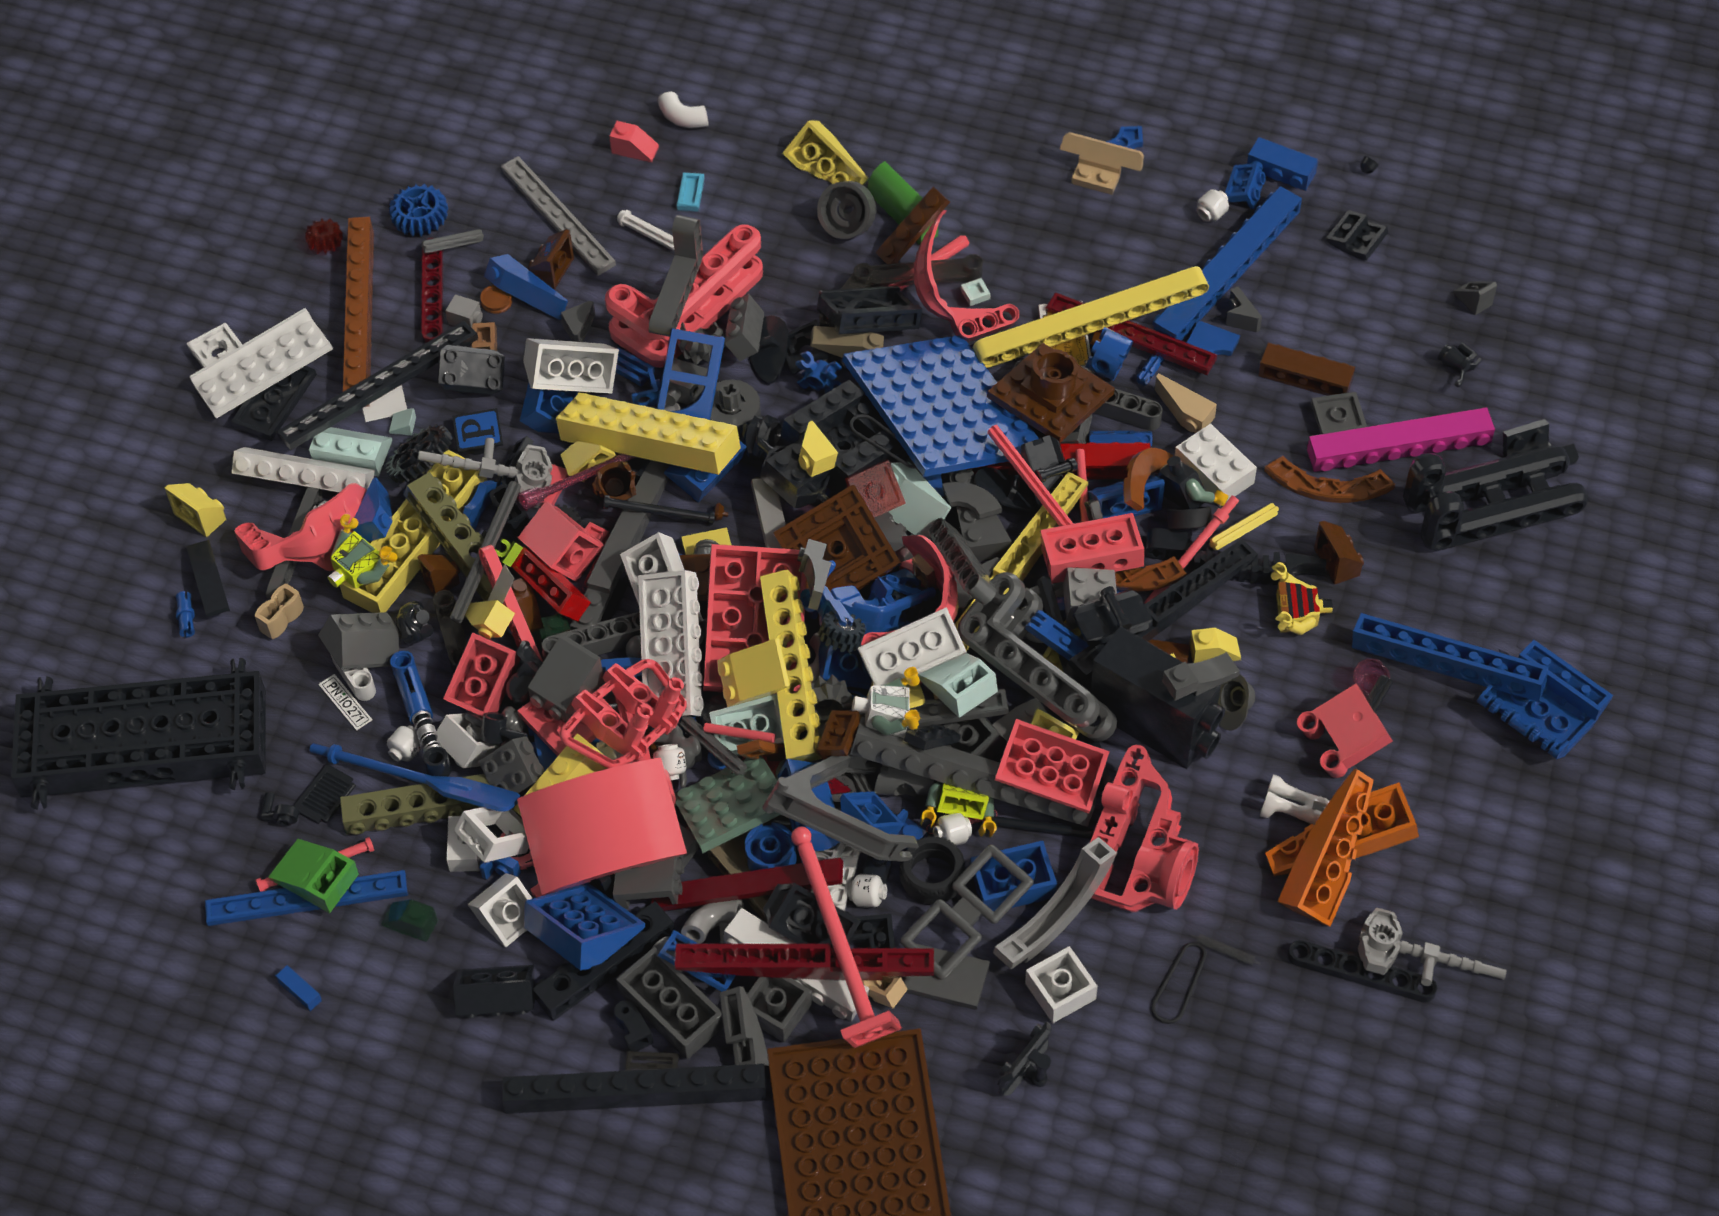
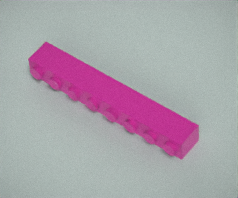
M1481 408L1309 436L1307 452L1314 472L1329 471L1335 468H1349L1365 463L1373 464L1378 461L1396 460L1402 457H1416L1426 453H1440L1444 450L1486 445L1492 443L1495 427L1488 409Z

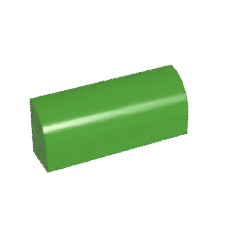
M885 161L873 171L869 178L868 190L871 192L874 200L899 225L922 200V197ZM930 226L916 241L919 245L921 244L922 239L925 236L928 229L930 228ZM938 228L934 238L938 236Z

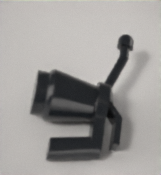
M1464 342L1460 343L1458 349L1455 346L1446 344L1437 358L1442 364L1455 368L1461 373L1460 380L1455 382L1456 387L1462 385L1465 372L1475 370L1482 360L1479 358L1475 363H1472L1478 354Z

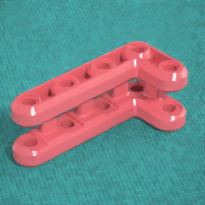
M750 225L736 226L703 255L700 268L676 329L680 330L682 322H684L686 331L695 332L699 328L709 329L713 322H716L730 309L731 303L736 298H742L760 281L763 276V264L761 259L755 254L761 248V235L755 227ZM619 284L613 286L605 295L607 311L614 316L609 322L611 339L651 366L664 367L669 336L649 332V321L658 298L652 300L629 285ZM676 343L674 358L677 359L682 352Z

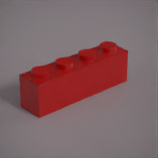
M523 547L511 566L558 613L579 621L591 603L564 575L550 568L532 550Z

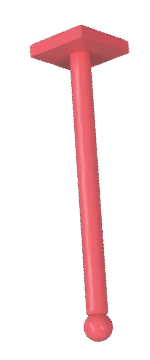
M806 827L795 828L791 834L792 842L798 846L797 849L860 1020L859 1023L841 1030L843 1039L856 1048L901 1030L899 1020L890 1011L877 1016L874 1015L815 850L810 842L811 832Z

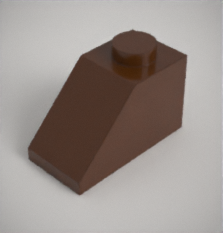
M421 554L417 556L423 581L436 598L460 584L458 576L460 570L454 561L450 562L444 555Z
M524 578L514 580L511 588L530 632L543 629L535 593Z

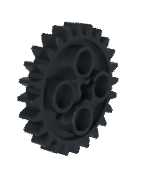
M436 424L433 427L430 425L426 430L422 428L418 434L415 432L411 439L407 438L406 443L399 445L398 450L393 452L395 455L389 457L390 461L386 463L387 468H385L386 473L395 483L400 482V484L404 481L409 482L412 477L415 480L419 474L424 475L425 470H431L432 465L437 463L418 460L419 451L444 454L443 452L448 451V446L452 444L450 441L453 439L451 433L442 424L440 426Z

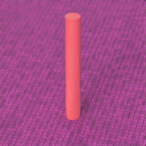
M705 723L704 732L750 740L760 739L770 743H774L776 738L775 733Z

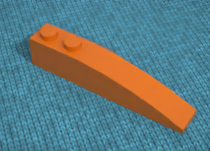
M1354 769L1339 787L1306 838L1277 902L1300 915L1331 927L1351 880L1352 873L1349 872L1351 860L1356 859L1357 850L1354 847L1357 834L1361 835L1362 833L1361 817L1362 813L1367 811L1373 779L1358 769Z
M1399 782L1371 792L1367 811L1363 812L1361 817L1362 833L1361 835L1357 834L1354 847L1357 850L1356 858L1419 837L1417 824ZM1312 823L1304 828L1305 831L1295 837L1291 836L1266 852L1274 876L1290 874L1294 862L1315 824Z

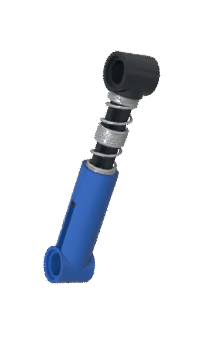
M398 651L391 656L390 664L409 721L415 725L420 745L423 748V760L427 775L448 777L451 773L447 751L437 741V731L435 726L431 724L433 712L417 670L414 656L408 651ZM409 683H412L414 690L410 691L408 686Z

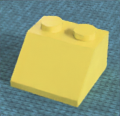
M190 483L173 484L165 487L174 515L205 537H208L226 520L223 511L224 506L217 499L212 500L203 489L195 488Z

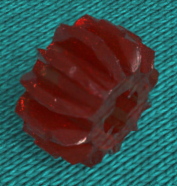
M321 218L319 222L313 220V224L308 225L307 232H305L308 247L311 250H315L317 254L323 251L327 255L328 251L335 252L336 247H341L343 233L339 224L333 222L331 218L326 221Z

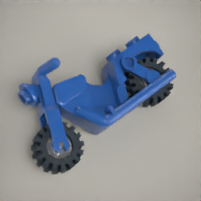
M830 560L832 563L828 576L836 567V563L833 560ZM904 568L891 574L877 577L870 587L871 593L868 600H864L858 589L852 585L833 588L831 591L825 586L818 610L808 608L810 600L809 588L802 590L800 600L803 608L809 612V618L815 620L818 614L820 615L818 634L821 637L820 640L822 642L826 641L825 645L828 647L830 645L833 646L832 649L834 650L839 648L840 652H845V649L848 652H852V650L856 651L860 647L862 639L867 633L898 630L930 615L935 604L936 590L934 587L920 588L921 580Z

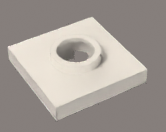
M226 323L187 343L189 350L203 368L242 345ZM217 348L225 349L222 353L217 354L218 357L211 355L212 351Z

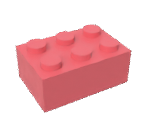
M472 632L443 699L482 717L487 712L497 713L506 694V684L511 675L515 674L521 660L517 655V651Z

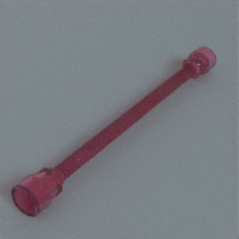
M620 454L545 488L535 487L527 489L518 494L519 502L524 510L531 509L544 501L548 495L595 476L603 466L612 462H626L635 458V456Z

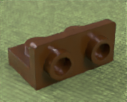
M831 711L829 719L825 723L822 738L817 745L818 753L823 760L831 756L848 755L861 720L859 711Z

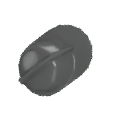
M1241 674L1221 684L1218 705L1225 708V714L1219 725L1229 731L1236 730L1244 723L1248 710L1255 702V690Z

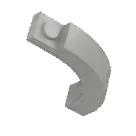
M1100 837L1083 847L1074 867L1053 897L1023 927L995 946L993 953L1010 969L1022 961L1027 963L1072 922L1087 904L1108 873L1117 852Z

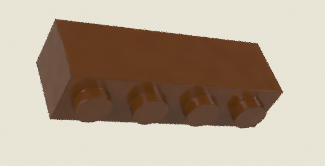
M1268 342L1260 363L1259 377L1329 396L1349 392L1355 366Z

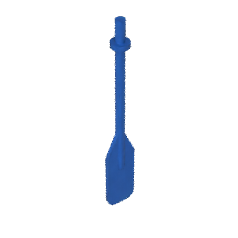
M312 743L310 746L311 753L327 757L329 763L337 764L339 761L423 783L445 797L499 812L512 809L518 804L517 799L520 798V794L463 777L431 776L342 751V747L337 744H333L330 748Z

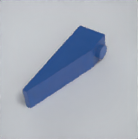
M509 254L489 259L484 274L487 280L499 289L554 318L562 319L561 312L565 311L568 303L566 298Z

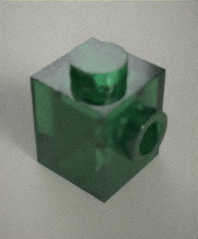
M560 613L541 618L543 628H540L539 632L542 641L549 636L570 631L566 616Z

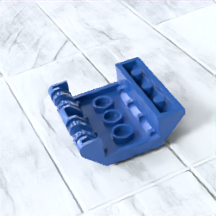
M1533 640L1519 654L1518 658L1549 666L1547 683L1540 702L1492 689L1491 685L1479 696L1477 702L1483 707L1489 708L1491 713L1500 712L1502 714L1501 720L1508 722V725L1523 736H1529L1528 739L1535 742L1539 740L1542 743L1541 749L1544 751L1549 750L1548 754L1555 759L1565 757L1594 726L1613 698V695L1536 640Z

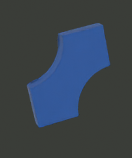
M1142 126L1120 127L1119 134L1114 139L1106 142L1130 149L1143 147Z
M488 480L479 483L474 497L469 504L464 506L462 514L469 518L473 529H476L484 510L492 504L490 491L496 488L497 482Z

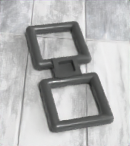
M989 845L952 884V888L962 897L958 903L951 908L943 900L938 899L902 936L900 943L905 948H920L913 940L939 912L943 913L969 937L942 967L934 961V974L939 979H945L981 941V934L972 926L982 916L992 924H996L1028 891L1034 881L995 845ZM991 857L1021 882L995 911H992L965 887L967 882Z

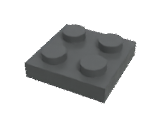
M1356 392L1312 398L1311 406L1320 435L1367 427Z

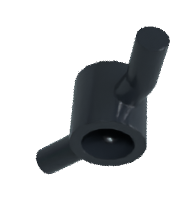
M471 711L465 713L464 717L467 721L481 728L480 739L484 742L499 744L504 742V737L511 740L526 736L528 738V733L506 728L507 716L503 714L487 712L481 718Z

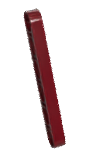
M422 249V336L424 342L427 343L435 338L427 337L429 332H437V336L443 333V250L424 253ZM430 263L438 264L436 268H427ZM430 280L438 281L436 285H427ZM430 297L438 298L434 303L427 302ZM431 314L438 315L435 320H428L427 317Z

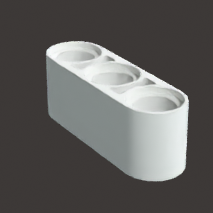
M332 657L334 665L355 697L361 701L372 699L376 694V688L367 668L340 669Z

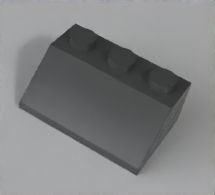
M387 612L330 615L318 635L340 669L391 666V656L399 651L398 628Z

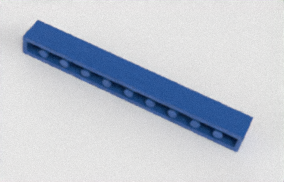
M1281 186L1275 192H1271L1266 202L1256 208L1254 215L1244 221L1241 229L1231 235L1229 242L1225 246L1222 245L1218 249L1216 256L1206 262L1202 272L1209 285V290L1201 296L1166 307L1161 315L1158 314L1154 318L1152 323L1154 326L1153 330L1182 341L1196 326L1198 321L1211 310L1300 213L1302 198Z

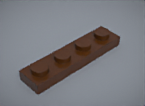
M932 187L875 253L888 266L893 268L938 215L948 206L950 201L935 187Z

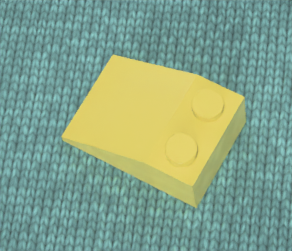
M773 639L731 653L717 660L718 673L721 676L723 696L727 707L767 697L790 686L779 639Z

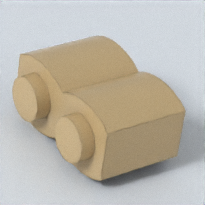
M284 584L275 590L271 600L263 603L255 613V619L260 632L271 639H275L285 631L288 623L299 617L304 608L299 591L288 584Z

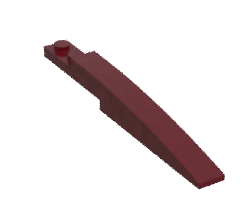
M676 944L675 970L757 977L845 980L831 944ZM850 948L862 980L882 981V976H934V948Z

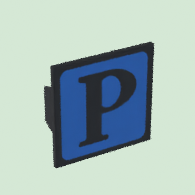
M497 408L452 416L458 453L470 451L473 455L484 454L486 438L494 439V447L503 445Z

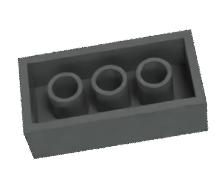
M654 947L616 979L618 991L626 1000L633 1002L640 1014L688 1060L724 1028L723 1014L679 970H675L673 964L659 957V951Z

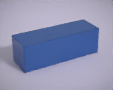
M288 965L276 975L278 983L309 1011L322 1001L320 994Z

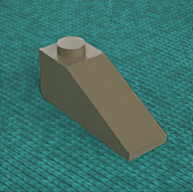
M814 326L812 328L810 346L843 358L844 353L882 348L884 336L874 332L838 334L835 331V327Z

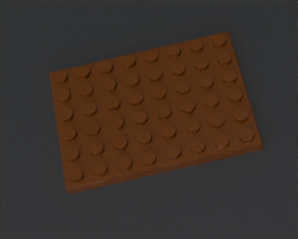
M921 1028L896 1031L856 1048L845 1039H836L767 1049L789 1216H951Z

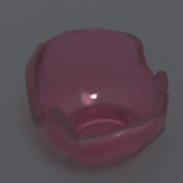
M1367 658L1359 662L1354 668L1353 680L1354 684H1357L1364 695L1368 697L1381 675L1387 676L1390 679L1391 676L1389 670L1380 660Z

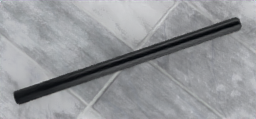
M1042 576L1037 580V585L1045 612L1065 627L1050 577ZM1058 653L1063 672L1083 687L1080 675L1068 665L1069 661ZM1082 734L1084 743L1101 748L1100 742L1092 741ZM1106 764L1098 785L1100 792L1104 791L1108 782L1112 783Z

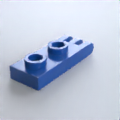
M1037 610L1035 616L1032 617L1025 627L1029 633L1068 661L1090 646L1041 610Z

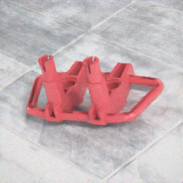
M652 659L640 660L626 670L615 663L605 671L602 677L605 684L593 694L587 690L580 692L571 703L576 712L560 730L562 742L606 768L629 764L632 761L637 762L646 754L649 746L663 734L668 735L676 728L679 719L687 707V702L680 693L684 687L683 681L676 677L670 679L660 664ZM646 668L651 669L665 687V690L662 691L658 698L647 685L641 683L634 675ZM610 691L614 693L629 713L635 715L631 718L629 724L620 718L617 712L611 710L600 701ZM583 720L597 739L603 741L623 756L612 760L570 736V732ZM648 725L655 728L645 738H643L648 728Z

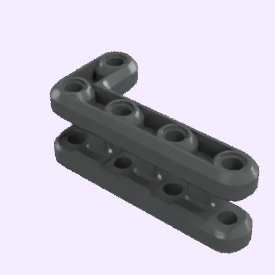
M1003 572L996 575L991 580L996 587L994 598L986 605H982L975 600L960 620L958 633L961 640L1085 737L1095 742L1108 739L1113 735L1117 724L1116 716L1112 710L1022 641L1028 633L1025 628L1026 625L1035 616L1037 610H1043L1042 599L1033 590L1025 588L1024 583L1015 574ZM1009 588V591L1004 594V591ZM1027 603V606L1021 610L1022 606ZM980 626L978 631L974 633V630ZM1101 718V722L1094 727L1096 720Z

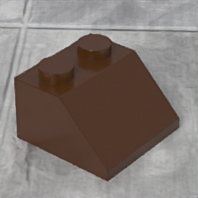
M1326 521L1319 522L1314 549L1319 558L1326 559L1327 565L1325 569L1333 583L1338 584L1359 577L1364 561L1362 555L1356 552L1353 547L1351 536L1346 534L1341 526Z

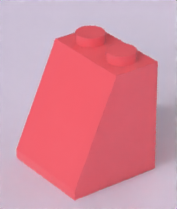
M545 501L538 509L535 516L518 536L550 568L577 582L604 547V544L548 501Z

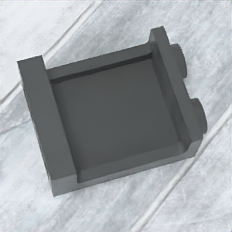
M678 856L640 868L635 867L615 873L613 897L616 903L625 909H629L630 900L669 897L672 904H678V895L682 894L680 877L681 874H684L685 869L683 859H680Z

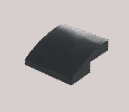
M1348 210L1326 237V240L1339 250L1367 261L1388 234V228L1384 225L1369 222L1366 214Z

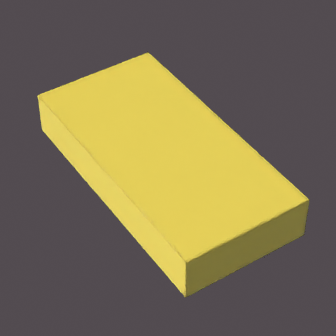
M727 527L681 537L685 555H693L696 543L705 539L716 541L720 545H731Z

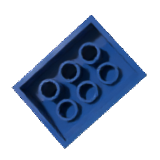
M584 883L525 901L524 928L579 970H587L592 966L602 964L645 928L643 921L590 883Z

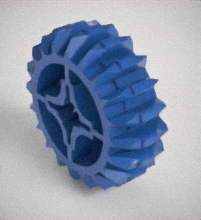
M425 183L422 186L415 184L411 188L407 185L406 190L400 189L399 194H394L393 200L390 201L389 214L391 221L398 231L402 230L404 235L409 232L412 237L415 234H419L422 237L423 233L426 232L431 234V230L438 231L439 226H444V220L447 219L448 205L446 198L439 189L435 190L433 185L428 188Z

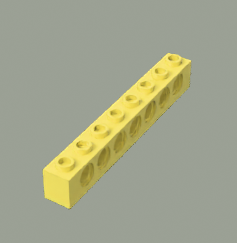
M788 570L760 576L769 641L773 639L780 640L790 685L777 692L786 759L807 762L822 759L817 750L818 742L821 740V736L818 734L820 719L818 714L815 713L814 704L817 703L815 691L811 687L813 672L808 667L807 658H810V651L804 640L807 631L804 622L801 620L803 605L801 600L798 599L797 593L800 590L799 580ZM787 594L786 599L780 602V598ZM787 617H790L789 622L783 625V621ZM794 639L793 644L786 648L788 641ZM797 662L796 667L789 671L791 664ZM797 685H800L799 691L793 693V689ZM800 708H804L803 713L796 717L797 711ZM807 731L806 737L800 740L801 733Z

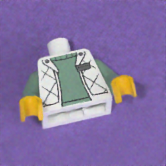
M916 667L907 668L904 672L905 678L903 679L900 677L888 684L871 686L867 698L854 696L852 711L865 713V725L868 728L878 730L884 735H895L904 738L907 727L915 730L919 726L920 715L917 710H910L909 688L906 687L908 684L913 687L919 684L920 679Z

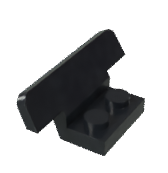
M1546 419L1503 431V454L1505 457L1551 445L1549 443V423ZM1574 443L1563 446L1570 458L1569 466L1575 464L1579 459V455Z

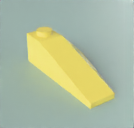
M807 121L783 152L797 168L832 184L842 181H854L864 185L869 179L834 135L819 121Z

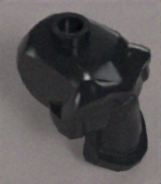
M523 640L517 650V655L524 663L517 673L511 675L506 684V694L510 701L517 706H524L530 702L528 686L543 664L530 646L529 641Z

